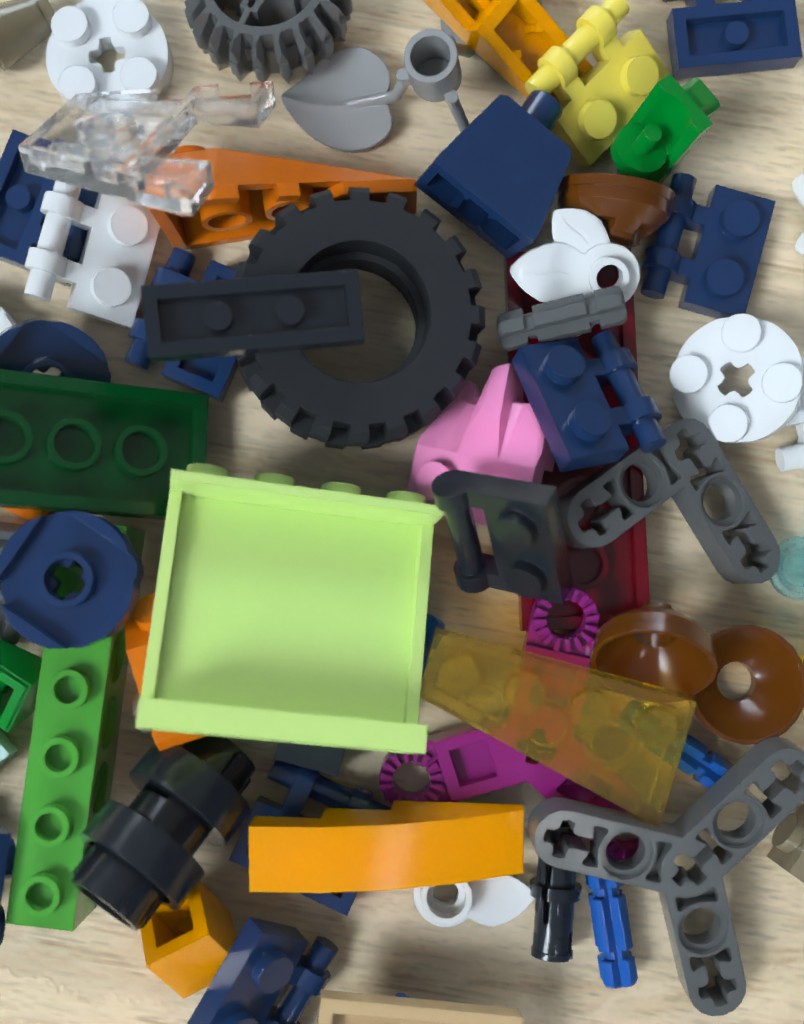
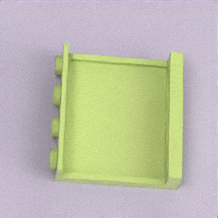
M189 464L186 471L171 469L169 499L142 691L138 703L136 729L401 754H426L428 725L418 724L433 532L434 524L444 516V512L439 510L434 504L425 503L426 497L424 495L409 491L389 492L386 494V498L361 495L360 487L343 482L323 483L321 489L295 486L294 478L278 473H259L255 475V480L228 477V471L225 468L212 464Z

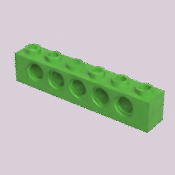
M115 525L128 537L135 554L142 561L145 530ZM78 562L72 568L60 565L54 573L61 581V586L57 593L63 598L70 592L81 593L85 587L86 582L81 578L84 569ZM125 624L111 637L89 647L66 649L43 647L5 924L74 931L96 908V904L77 889L71 882V879L74 877L73 870L90 850L80 838V834L107 800H110L128 667Z

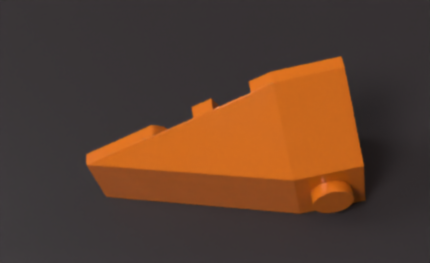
M185 145L173 149L170 155L152 158L147 200L150 212L173 247L191 250L252 240L261 228L270 232L275 227V214L290 204H294L299 211H302L309 207L311 194L325 190L332 192L334 201L347 200L349 187L369 188V200L381 203L386 202L388 193L391 192L408 198L404 210L410 214H415L417 212V187L414 185L416 181L413 178L228 149H205L198 145Z

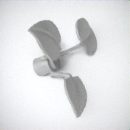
M537 0L538 3L542 6V0ZM440 18L442 31L426 29L418 32L409 40L404 51L405 67L397 70L396 76L398 80L391 91H389L391 76L384 61L368 49L347 47L332 52L331 60L323 58L315 64L312 75L307 73L296 85L282 94V102L295 122L309 136L321 144L341 152H364L375 148L385 141L390 135L393 125L388 105L399 102L409 85H412L416 94L426 101L441 102L445 100L460 132H462L470 123L456 92L462 80V70L458 56L470 58L475 54V51Z

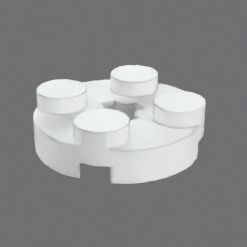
M85 0L75 6L62 7L54 14L51 20L52 34L48 39L46 47V66L54 87L69 106L71 105L72 108L82 112L85 118L104 125L130 123L144 117L153 109L151 102L159 96L162 88L166 93L171 83L173 56L161 25L149 13L147 6L142 1ZM115 49L117 53H125V59H119L115 62V71L106 73L102 65L96 63L98 57L107 50Z
M745 313L735 314L727 318H719L698 329L680 349L679 355L670 369L673 399L683 419H696L704 423L716 440L728 444L758 442L780 431L797 412L804 389V362L792 339L775 324ZM731 365L738 369L750 365L755 372L748 379L752 391L744 397L736 391H732L725 396L720 386L726 381L723 372Z

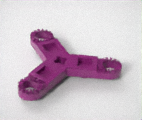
M573 585L565 600L578 603L583 611V619L580 626L568 634L556 633L547 626L546 616L548 615L549 608L551 609L555 602L535 599L507 713L427 736L426 754L387 753L381 764L379 775L380 791H382L386 802L389 801L391 806L394 800L457 802L528 781L546 799L565 797L618 811H630L631 814L637 812L639 816L661 821L654 805L573 731L591 661L590 656L596 632L599 628L597 607L585 590ZM534 727H542L545 739L552 744L550 748L545 746L539 747L536 756H529L526 754L524 743L519 741L518 737L519 735L530 736ZM409 761H413L414 764L418 762L420 766L426 767L427 773L430 774V780L421 790L413 792L403 790L396 784L393 777L396 768L402 766L404 762L405 764H409ZM613 837L607 845L606 852L617 861L627 860L636 853L639 847V837L630 841Z

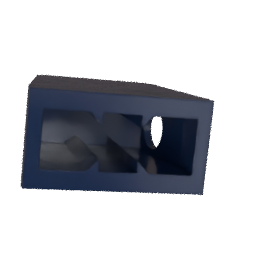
M540 90L532 91L522 106L511 97L500 94L433 160L414 185L509 260L532 244L539 235L572 158L570 147L551 132L562 116L561 105L552 95Z

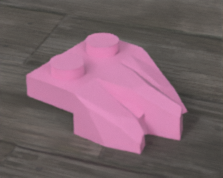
M508 363L493 367L481 394L477 384L467 380L466 386L458 397L434 419L416 444L407 491L422 494L426 497L425 503L436 505L431 485L438 475L447 471L462 470L541 484L544 470L553 472L555 459L530 402L525 403L523 400V386L513 364ZM471 507L475 524L487 526L484 510Z

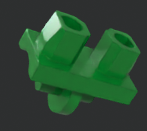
M669 74L656 83L629 122L613 138L608 149L619 174L643 178L660 184L666 180L713 125L709 119L720 107L719 100L701 79L695 77L681 86Z

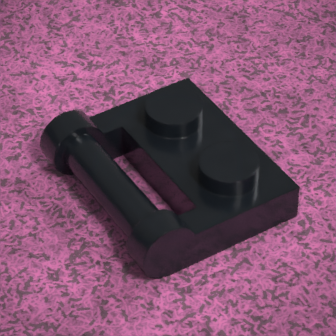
M462 470L444 472L433 480L431 487L437 508L445 512L457 557L453 570L457 585L462 591L479 593L488 588H494L515 593L524 598H538L560 604L565 602L573 583L557 487ZM471 507L484 510L494 555L482 553Z

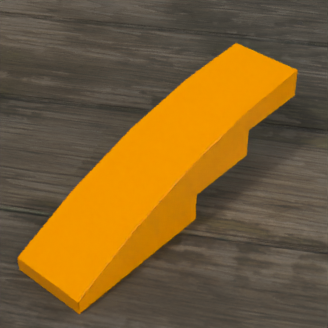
M422 0L467 45L525 98L529 96L525 89V82L538 70L537 61L553 45L560 47L568 39L566 34L537 0ZM586 58L577 66L580 80L593 68ZM552 91L550 95H552L558 102H560L555 93Z
M394 800L391 810L325 808L321 818L254 816L248 826L249 892L335 893L398 890L458 884L523 873L524 805Z

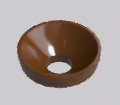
M577 173L563 177L558 188L557 206L559 209H582L595 215L602 221L610 242L620 244L626 248L639 246L640 240L654 233L669 220L676 194L665 185L643 178L611 173Z
M646 602L640 608L631 609L615 616L598 630L592 648L591 663L597 676L608 686L635 697L671 700L695 695L706 689L714 681L717 673L715 643L710 634L697 622L682 613L674 611L671 605L666 603Z
M732 625L710 634L715 643L717 656L715 679L706 689L687 697L688 704L699 722L711 733L722 739L742 745L758 744L766 738L779 737L797 721L804 707V666L794 647L781 635L770 629L755 625ZM731 662L743 664L751 676L749 690L744 696L735 700L724 697L717 686V677L720 670Z

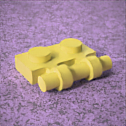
M605 0L600 6H590L576 21L577 30L560 47L555 45L550 47L537 61L538 70L525 82V89L528 94L535 90L544 91L548 94H551L553 91L560 100L562 116L552 131L570 147L572 159L577 166H591L611 145L613 138L629 122L656 83L669 75L668 70L641 29L626 32L620 40L616 36V25L630 10L626 0ZM591 52L597 63L580 80L577 66Z

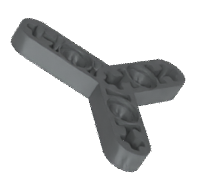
M775 736L762 740L751 748L674 823L565 797H552L543 800L533 808L528 818L527 830L537 855L546 864L555 868L659 892L678 977L693 1006L701 1013L710 1016L725 1015L735 1010L743 1001L746 993V979L723 876L804 801V751L787 738ZM780 760L786 764L787 769L791 772L783 781L777 778L771 770L774 764ZM752 783L767 797L762 803L747 789ZM733 802L746 803L748 815L742 826L731 831L718 828L717 819L723 807ZM562 820H567L577 836L562 834L558 843H552L547 829L558 830ZM704 829L718 844L714 849H711L706 841L702 840L698 835ZM621 833L637 835L639 837V847L631 858L624 861H614L607 858L606 848L613 837ZM581 837L590 839V852ZM681 853H684L689 858H693L696 862L687 871L683 867L677 866L674 862L675 858ZM698 908H708L714 911L713 922L706 931L693 935L683 931L684 920L690 912ZM701 957H710L719 971V974L715 976L716 985L711 988L704 987L708 984L709 978L706 965Z

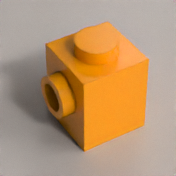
M201 881L179 911L161 904L144 928H140L146 967L183 999L210 985L236 940L230 911Z

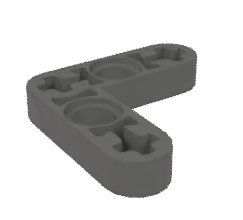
M684 418L660 426L667 439L663 447L650 453H643L637 442L625 452L618 462L608 463L559 500L566 545L575 549L597 548L611 543L672 497L716 571L724 580L732 584L764 583L770 580L778 570L780 548L774 535L711 431L704 423L696 419ZM684 438L689 447L683 452L684 459L678 460L674 451L680 446L679 439ZM630 465L639 468L647 480V491L640 501L631 499L623 487V476ZM697 469H705L706 475L699 476L691 481L689 480L691 476L700 474ZM710 485L718 488L725 499V509L723 515L718 520L711 518L703 506V497ZM607 501L613 509L603 510L593 517L590 521L592 529L581 530L577 522L584 516L582 508L598 506ZM728 530L731 536L724 537L722 533ZM744 545H750L752 553L747 557L749 564L747 567H743L740 560L746 554Z

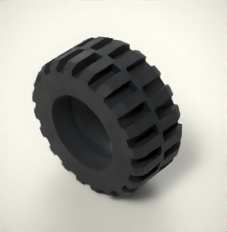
M349 187L347 200L334 201L330 190L311 194L308 208L299 211L297 206L290 204L275 214V227L270 232L262 228L249 243L250 255L247 261L239 262L234 276L235 279L358 269L384 278L396 287L406 299L416 326L412 349L400 367L391 374L376 381L353 383L336 379L315 367L302 350L236 356L241 375L249 391L255 393L261 402V407L274 420L278 418L290 427L291 433L305 440L310 437L325 442V447L342 450L346 446H361L362 450L378 448L394 440L400 441L414 434L440 415L458 397L467 384L465 379L469 371L477 365L482 346L477 343V337L485 328V307L476 305L475 296L482 289L476 269L464 270L460 261L467 250L457 236L453 235L444 241L436 233L441 220L426 208L419 218L405 211L404 207L408 198L389 192L385 203L369 200L370 189L363 187Z

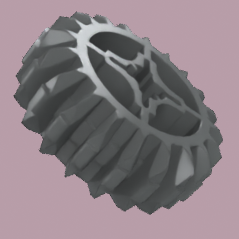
M186 0L184 2L186 6L184 10L190 28L193 29L192 32L198 47L203 50L204 54L210 55L212 62L218 67L219 71L231 67L232 73L236 75L240 82L254 71L256 79L263 86H265L269 76L273 73H280V76L289 84L292 70L298 67L312 75L315 67V56L331 60L332 52L334 51L333 42L345 41L346 21L351 20L350 14L353 9L352 0ZM226 6L236 9L238 16L241 17L239 22L224 14Z

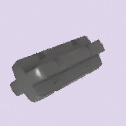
M611 286L593 291L594 297L585 299L582 293L533 305L532 312L524 314L522 308L501 313L497 316V331L500 343L504 350L512 351L519 349L520 346L530 345L529 340L538 338L539 343H546L591 332L590 326L599 323L601 330L623 325L627 321V310L623 292L620 287Z

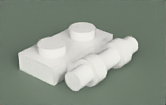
M60 168L58 169L53 191H45L40 212L46 216L37 248L29 247L24 266L30 270L24 294L50 302L55 282L59 280L73 285L66 307L67 310L129 329L134 323L142 294L141 286H144L160 226L149 210L148 201L106 185L99 189L94 208L83 204L78 199L84 177L74 171ZM71 225L88 231L79 263L63 257Z

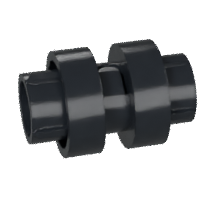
M205 736L181 745H175L163 751H159L154 742L129 773L130 779L140 790V793L129 807L114 800H107L80 834V838L90 850L73 870L74 877L71 879L73 885L101 909L134 931L144 928L161 904L179 911L205 875L204 869L193 855L204 840L213 845L225 847L250 813V807L241 794L251 782L250 777L255 772L253 762L238 746L226 737Z

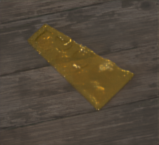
M437 627L434 630L422 675L420 698L658 828L661 825L697 701L690 694Z

